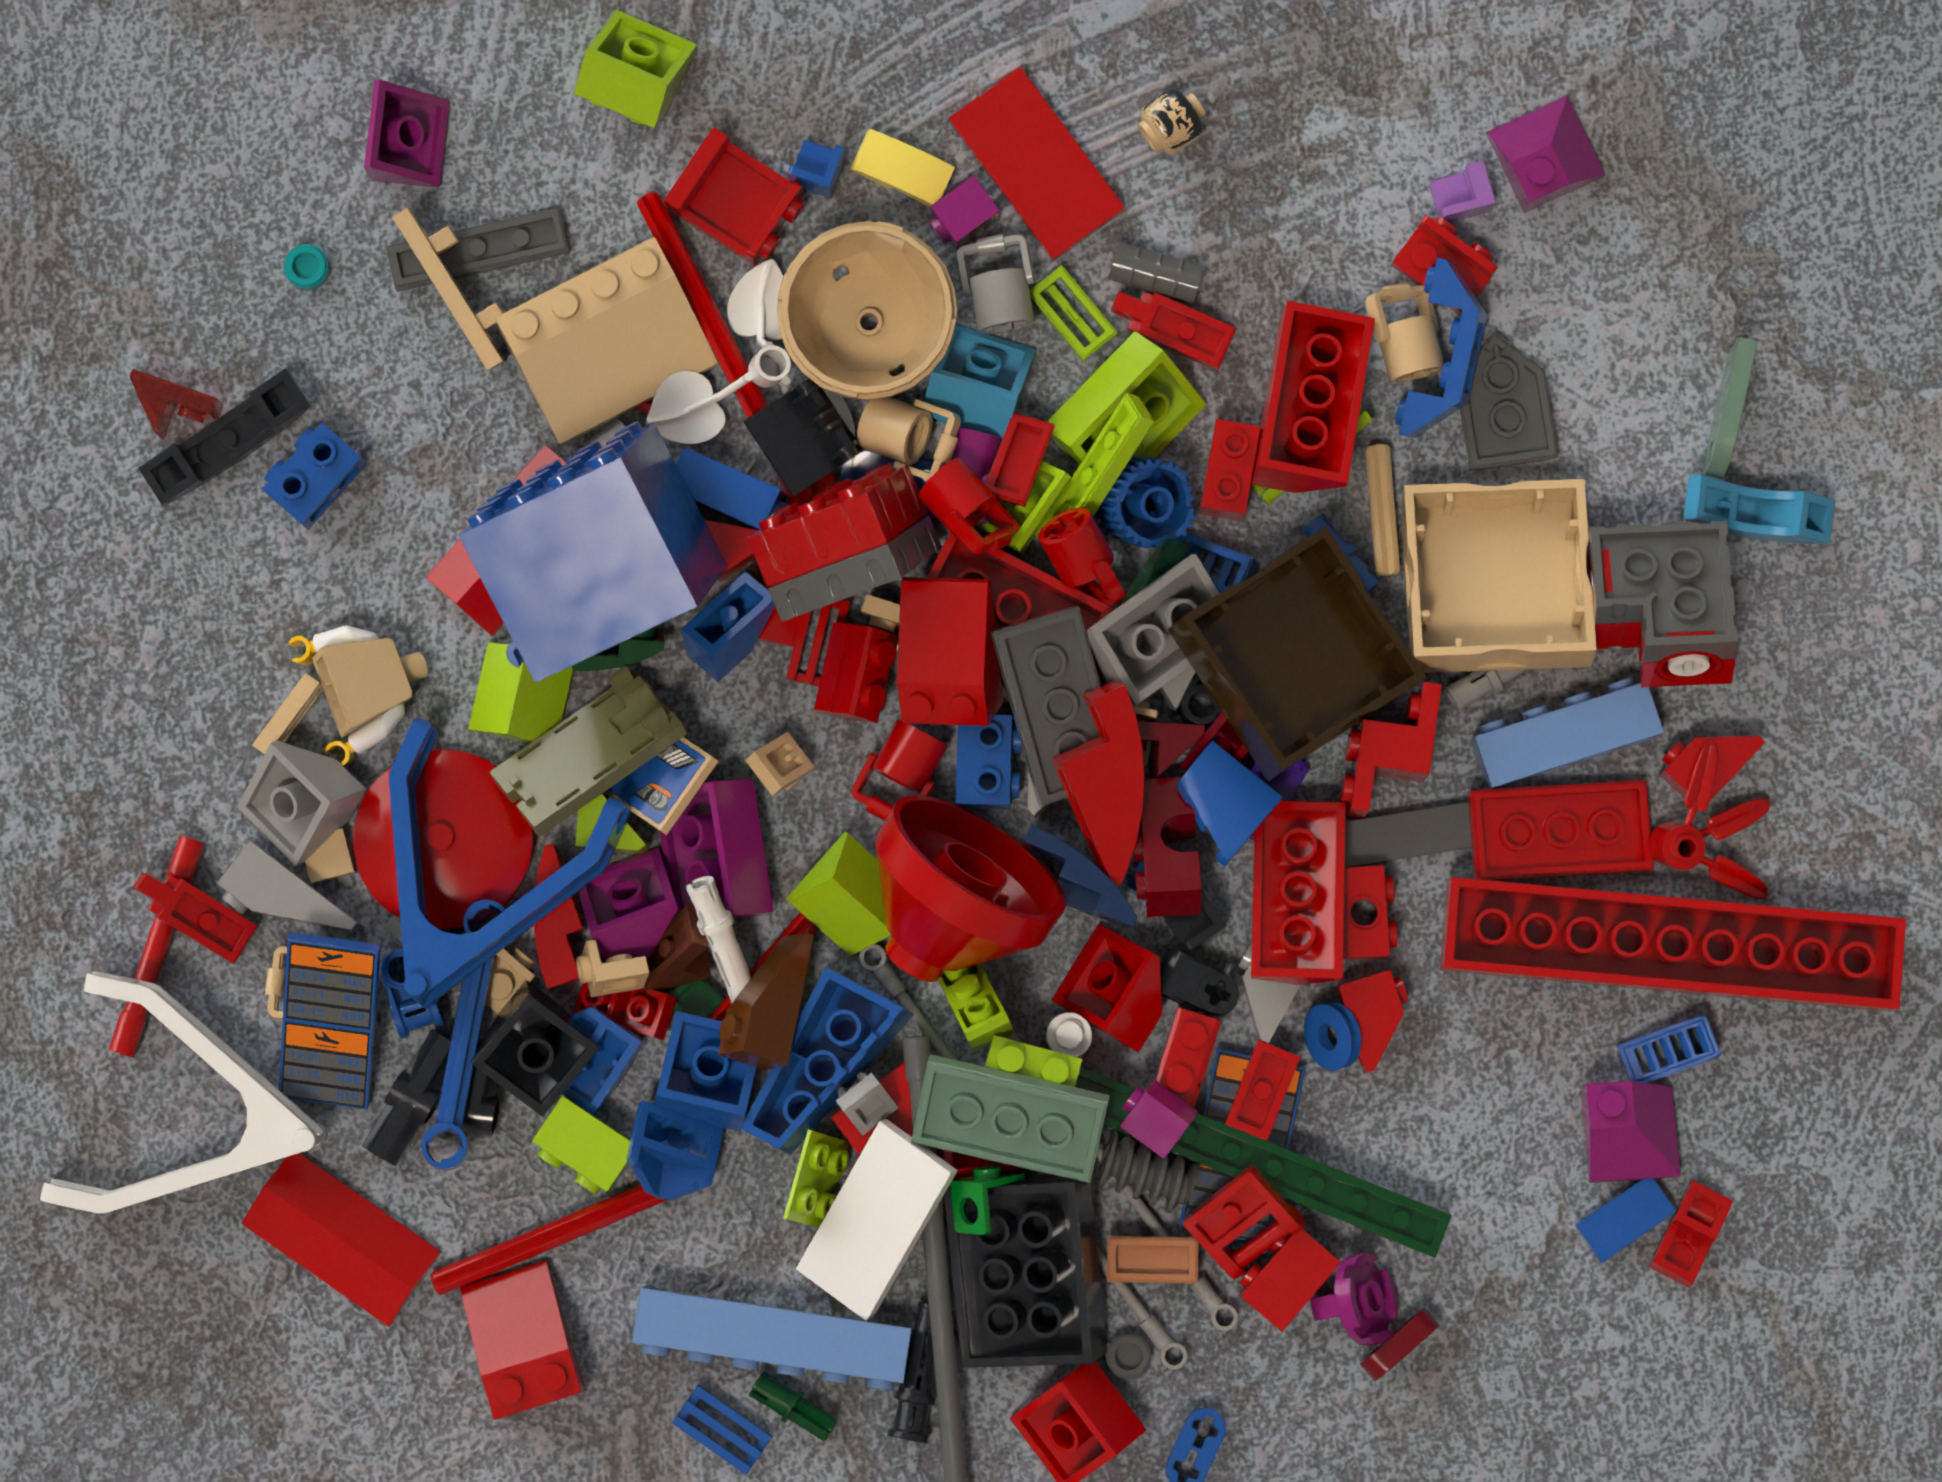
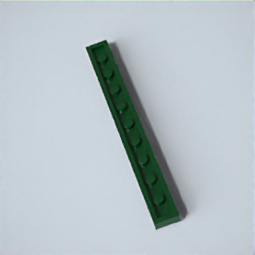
M1080 1067L1075 1085L1076 1088L1110 1095L1103 1125L1132 1136L1122 1129L1120 1125L1129 1114L1122 1107L1135 1088ZM1200 1114L1195 1116L1191 1124L1170 1150L1173 1154L1233 1178L1253 1165L1281 1197L1433 1258H1436L1452 1217L1450 1214Z

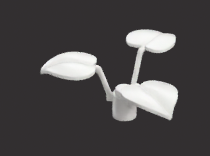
M773 259L762 262L746 273L733 289L727 304V317L732 330L742 337L757 335V344L762 348L751 359L748 367L749 372L714 395L709 380L699 373L679 371L667 377L657 389L646 419L647 425L655 423L663 439L686 445L700 444L712 439L723 428L726 420L724 411L716 402L726 398L748 382L753 381L758 386L765 388L780 384L783 396L791 391L789 386L791 380L786 376L791 367L788 353L783 348L765 340V337L774 341L782 340L777 316V298L784 275ZM823 389L855 437L853 418L843 397Z

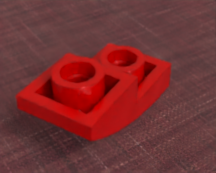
M583 983L573 1013H578L595 1006L630 1031L664 1040L677 997L652 989L647 991L636 989L591 997L588 983Z

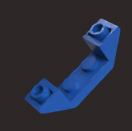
M1437 258L1435 267H1429L1425 278L1424 292L1429 294V303L1462 310L1461 318L1453 320L1450 330L1449 344L1454 345L1451 363L1445 362L1441 371L1439 386L1445 389L1443 398L1408 390L1407 399L1399 401L1395 417V424L1400 425L1399 435L1413 438L1418 437L1468 404L1487 320L1486 312L1456 265L1451 261Z

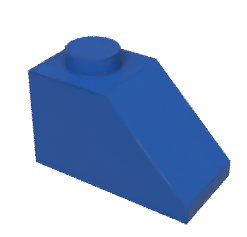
M745 571L681 629L687 656L719 682L751 653L775 608L770 592Z

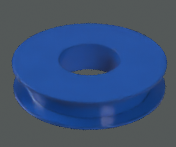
M1335 1001L1316 1005L1309 1010L1304 1022V1038L1312 1058L1318 1065L1330 1071L1351 1066L1357 1060L1361 1049L1360 1030L1353 1014L1344 1005ZM1329 1025L1334 1029L1337 1036L1336 1047L1330 1042L1328 1037Z

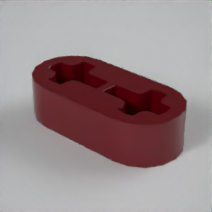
M1425 1307L1393 1332L1390 1339L1381 1343L1361 1361V1367L1374 1382L1377 1381L1424 1341L1439 1326V1323Z

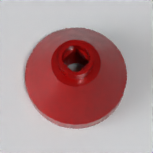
M907 796L897 801L876 834L875 844L885 922L891 934V938L885 945V951L900 969L917 979L936 982L945 970L959 971L1035 948L1046 940L1065 911L1066 898L1064 892L1048 867L1032 851L1024 847L1020 841L984 817L961 806L928 796Z

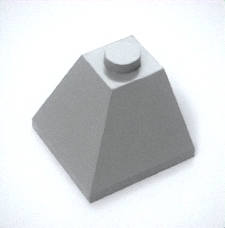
M274 741L267 749L237 808L295 866H298L305 862L337 829H341L350 820L366 788L336 759L280 741Z

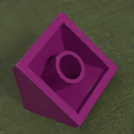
M374 80L364 169L372 181L440 187L450 100L384 80Z

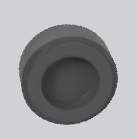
M1131 1333L1121 1334L1109 1343L1106 1352V1363L1116 1376L1123 1379H1135L1143 1375L1149 1368L1151 1350L1147 1342L1140 1336Z

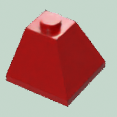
M1098 924L1051 1000L1070 1013L1082 1016L1091 1026L1139 1053L1162 1016L1160 957Z

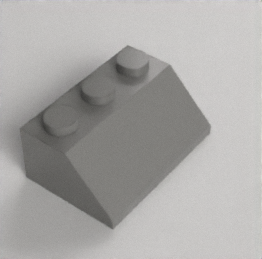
M1196 554L1188 556L1087 629L1089 645L1097 674L1104 685L1114 680L1125 684L1132 705H1138L1191 666L1168 629L1180 618L1219 594Z

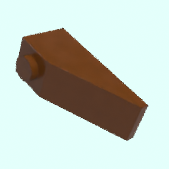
M803 933L782 937L727 1010L726 1017L719 1031L721 1042L718 1055L761 1070L788 1066L814 935Z

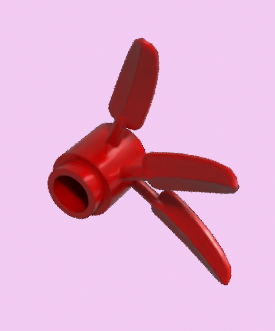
M1711 740L1706 741L1698 755L1685 795L1684 805L1689 808L1684 824L1665 822L1658 825L1649 838L1650 854L1657 863L1678 870H1689L1701 863L1709 867L1708 874L1712 879L1749 897L1763 899L1769 892L1768 886L1752 872L1725 856L1718 855L1714 860L1704 855L1706 850L1704 837L1712 834L1716 840H1721L1743 830L1761 819L1769 811V800L1763 797L1750 800L1710 817L1708 827L1701 830L1692 827L1696 812H1703L1708 808L1717 773L1718 748Z

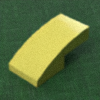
M872 129L867 130L850 170L887 189L894 188L929 207L942 198L955 169L954 166L922 150Z

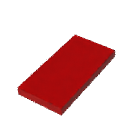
M1021 67L948 118L949 123L1052 262L1125 211L1121 201Z
M1647 780L1470 790L1467 792L1474 879L1494 881L1654 870L1653 858L1648 845L1651 828Z

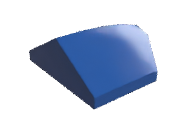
M595 1006L571 1016L597 1042L600 1048L562 1093L593 1116L597 1114L625 1078L643 1043L641 1038Z
M642 1100L638 1104L627 1161L646 1193L655 1198L671 1201L712 1185L724 1129Z

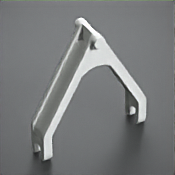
M92 971V974L87 973L84 991L144 1006L241 1093L247 1108V1127L240 1143L228 1154L114 1190L51 1179V1183L44 1182L40 1200L60 1206L104 1214L308 1151L325 1140L326 1130L322 1124L316 1123L160 985Z

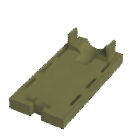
M626 665L608 677L612 686L610 689L489 772L496 785L512 804L519 799L521 800L516 806L522 817L539 837L687 735L682 722L676 717L671 708L658 698L649 683L637 670L631 674Z

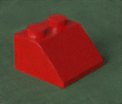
M1096 1362L1079 1365L1010 1417V1420L1057 1482H1079L1117 1456L1147 1430Z

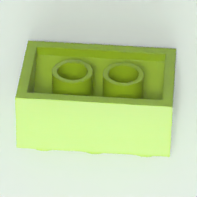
M1136 331L1047 421L1055 425L1051 438L1078 467L1126 393L1140 397L1154 419V423L1134 452V456L1143 455L1156 458L1207 405L1164 350Z

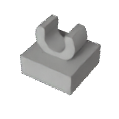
M860 1072L857 1074L860 1082L849 1091H846L843 1087L838 1089L840 1098L836 1102L863 1136L874 1128L879 1121L887 1118L899 1107L872 1073L867 1076L865 1073Z

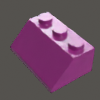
M753 779L712 781L702 784L669 833L665 835L660 832L664 864L679 908L674 917L686 905L694 907L686 886L692 884L693 880L703 876H712L714 878L725 910L731 912L734 921L774 912Z

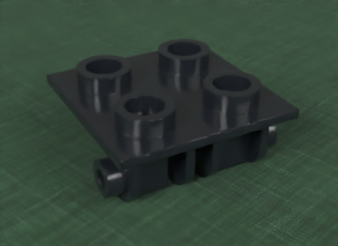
M810 378L743 421L792 497L863 452L824 390Z

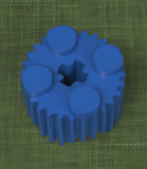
M1132 455L1094 516L1102 520L1100 522L1101 526L1107 527L1106 533L1112 534V538L1120 540L1122 543L1148 549L1151 547L1159 548L1160 545L1167 546L1168 541L1175 542L1176 537L1180 535L1186 536V528H1192L1190 521L1196 520V516L1193 514L1195 506L1191 504L1195 496L1190 495L1193 487L1187 485L1189 478L1186 477L1188 472L1180 470L1181 466L1173 464L1171 461L1143 455Z

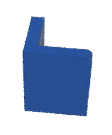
M804 140L795 165H790L787 173L789 181L792 183L797 181L803 185L804 190L831 199L846 161L845 147L836 145L834 150Z

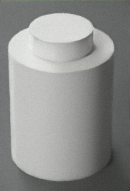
M1063 1013L1055 1017L1050 1022L1046 1034V1041L1050 1050L1077 1058L1086 1053L1092 1040V1031L1089 1023L1085 1018L1076 1013Z

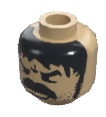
M1169 89L1141 109L1140 116L1142 121L1137 126L1143 138L1155 153L1162 150L1168 155H1173L1202 136L1203 124L1200 118L1205 116L1206 113L1193 93L1184 96L1177 89Z

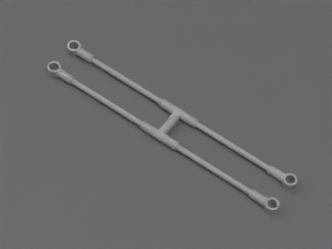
M873 944L861 950L859 957L862 966L874 973L893 999L897 998L905 1009L914 1014L912 1017L913 1021L924 1035L930 1036V1043L940 1057L957 1060L906 993L907 987L901 982V979L887 962L884 949L879 945ZM869 950H878L882 955L881 962L876 966L866 964L865 954ZM1015 1031L1013 1034L1005 1037L1023 1043ZM1101 1139L1096 1156L1099 1162L1104 1152V1143ZM1022 1168V1171L1027 1176L1047 1174ZM1128 1183L1122 1192L1156 1237H1170L1141 1197L1137 1200L1132 1199L1133 1187ZM1097 1246L1099 1267L1106 1275L1107 1258ZM1198 1274V1284L1191 1283L1190 1288L1196 1293V1296L1211 1314L1213 1326L1221 1331L1233 1329L1238 1321L1236 1309L1231 1305L1225 1304L1204 1276L1200 1277ZM1111 1282L1140 1320L1142 1330L1160 1352L1162 1364L1171 1370L1182 1368L1187 1361L1186 1349L1181 1344L1173 1341L1154 1315H1149L1125 1282ZM1221 1309H1229L1233 1315L1232 1322L1227 1326H1220L1216 1321L1217 1312ZM1171 1347L1179 1348L1182 1352V1360L1176 1365L1169 1364L1165 1359V1353Z

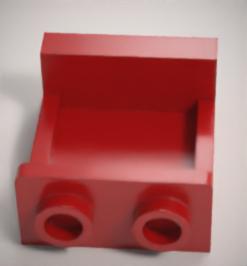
M715 127L711 129L664 199L667 210L753 266H756L761 258L768 260L781 241V237L777 235L786 221L792 224L797 219L806 203L802 199L804 195L803 185L797 181L790 182L730 143L728 136Z

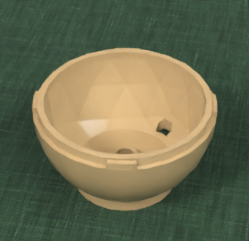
M880 221L844 224L820 234L807 244L791 262L784 274L777 298L780 335L788 355L799 369L827 391L845 398L866 401L890 398L912 389L929 376L948 350L957 318L955 290L945 264L930 246L913 233L904 230L903 227ZM842 267L848 269L849 274L841 277L836 282L833 278L834 272ZM866 316H873L877 319L878 324L875 329L868 331L861 327V320ZM902 367L905 368V371L897 376L890 375Z

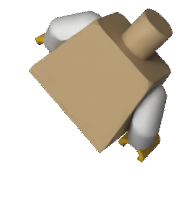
M345 625L315 634L313 640L302 636H294L289 641V645L292 647H298L302 644L306 645L305 654L300 658H293L292 661L302 666L314 663L340 736L348 735V741H333L325 749L326 753L334 750L337 746L342 747L345 751V758L340 764L343 767L353 762L355 752L361 754L389 736L405 715L404 705L413 697L409 682L425 678L428 675L426 661L420 652L399 657L394 641L391 638L379 639L374 632Z

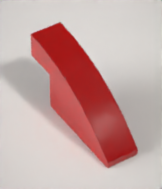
M1114 680L1082 695L1099 737L1052 758L1051 761L1096 866L1115 886L1122 884L1127 873L1138 838L1143 810L1144 763L1137 718L1125 684Z

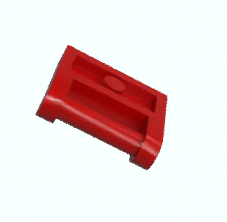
M1251 1165L1184 1217L1182 1225L1231 1278L1237 1279L1247 1272L1248 1264L1289 1233L1291 1235L1298 1233L1306 1226V1223L1300 1212L1292 1205H1288L1260 1172ZM1271 1213L1276 1219L1275 1222L1237 1251L1227 1246L1267 1214Z

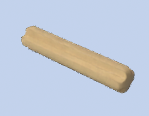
M1374 444L1367 446L1365 453L1375 573L1377 576H1394L1400 571L1391 453L1389 445Z

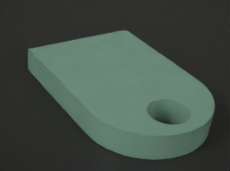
M1740 337L1727 353L1705 453L1703 474L1706 476L1723 479L1729 466L1758 341Z

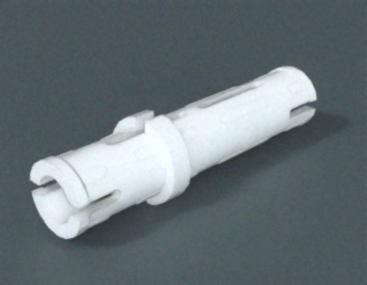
M703 876L693 880L692 884H688L686 890L697 912L696 914L699 919L697 922L698 930L701 935L706 936L732 1004L751 979V975L732 928L734 922L732 914L729 910H725L714 878L712 876Z

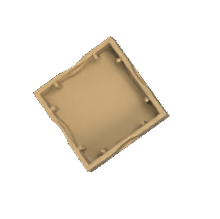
M1585 479L1519 481L1502 486H1481L1470 483L1404 485L1401 499L1409 651L1424 673L1591 667L1597 649L1593 592L1586 568V551L1589 535Z

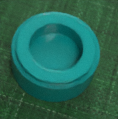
M302 244L294 247L287 254L284 260V272L293 286L300 290L312 291L318 289L327 281L330 274V264L321 249L314 245Z

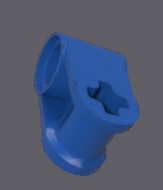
M399 949L385 956L380 970L389 997L391 1014L401 1039L409 1036L410 1031L434 1023L438 1027L445 1025V1019L439 999L432 1007H422L406 992L404 983L397 981L392 975L393 963L396 959L403 957V949ZM426 1008L425 1012L408 1017L409 1013Z

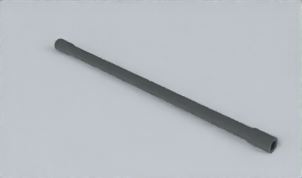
M929 1035L902 1038L905 1073L909 1083L913 1130L927 1062L931 1054ZM923 1145L938 1156V1148ZM941 1199L923 1230L922 1237L944 1482H967L943 1204Z

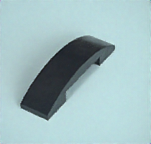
M286 368L249 392L250 397L207 427L180 445L174 443L138 468L161 505L165 506L228 470L273 439L311 407Z

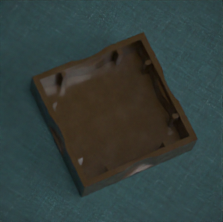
M1327 526L1276 557L1265 568L1245 581L1230 586L1189 612L1168 629L1267 781L1275 778L1427 677L1393 625L1372 603L1361 577Z

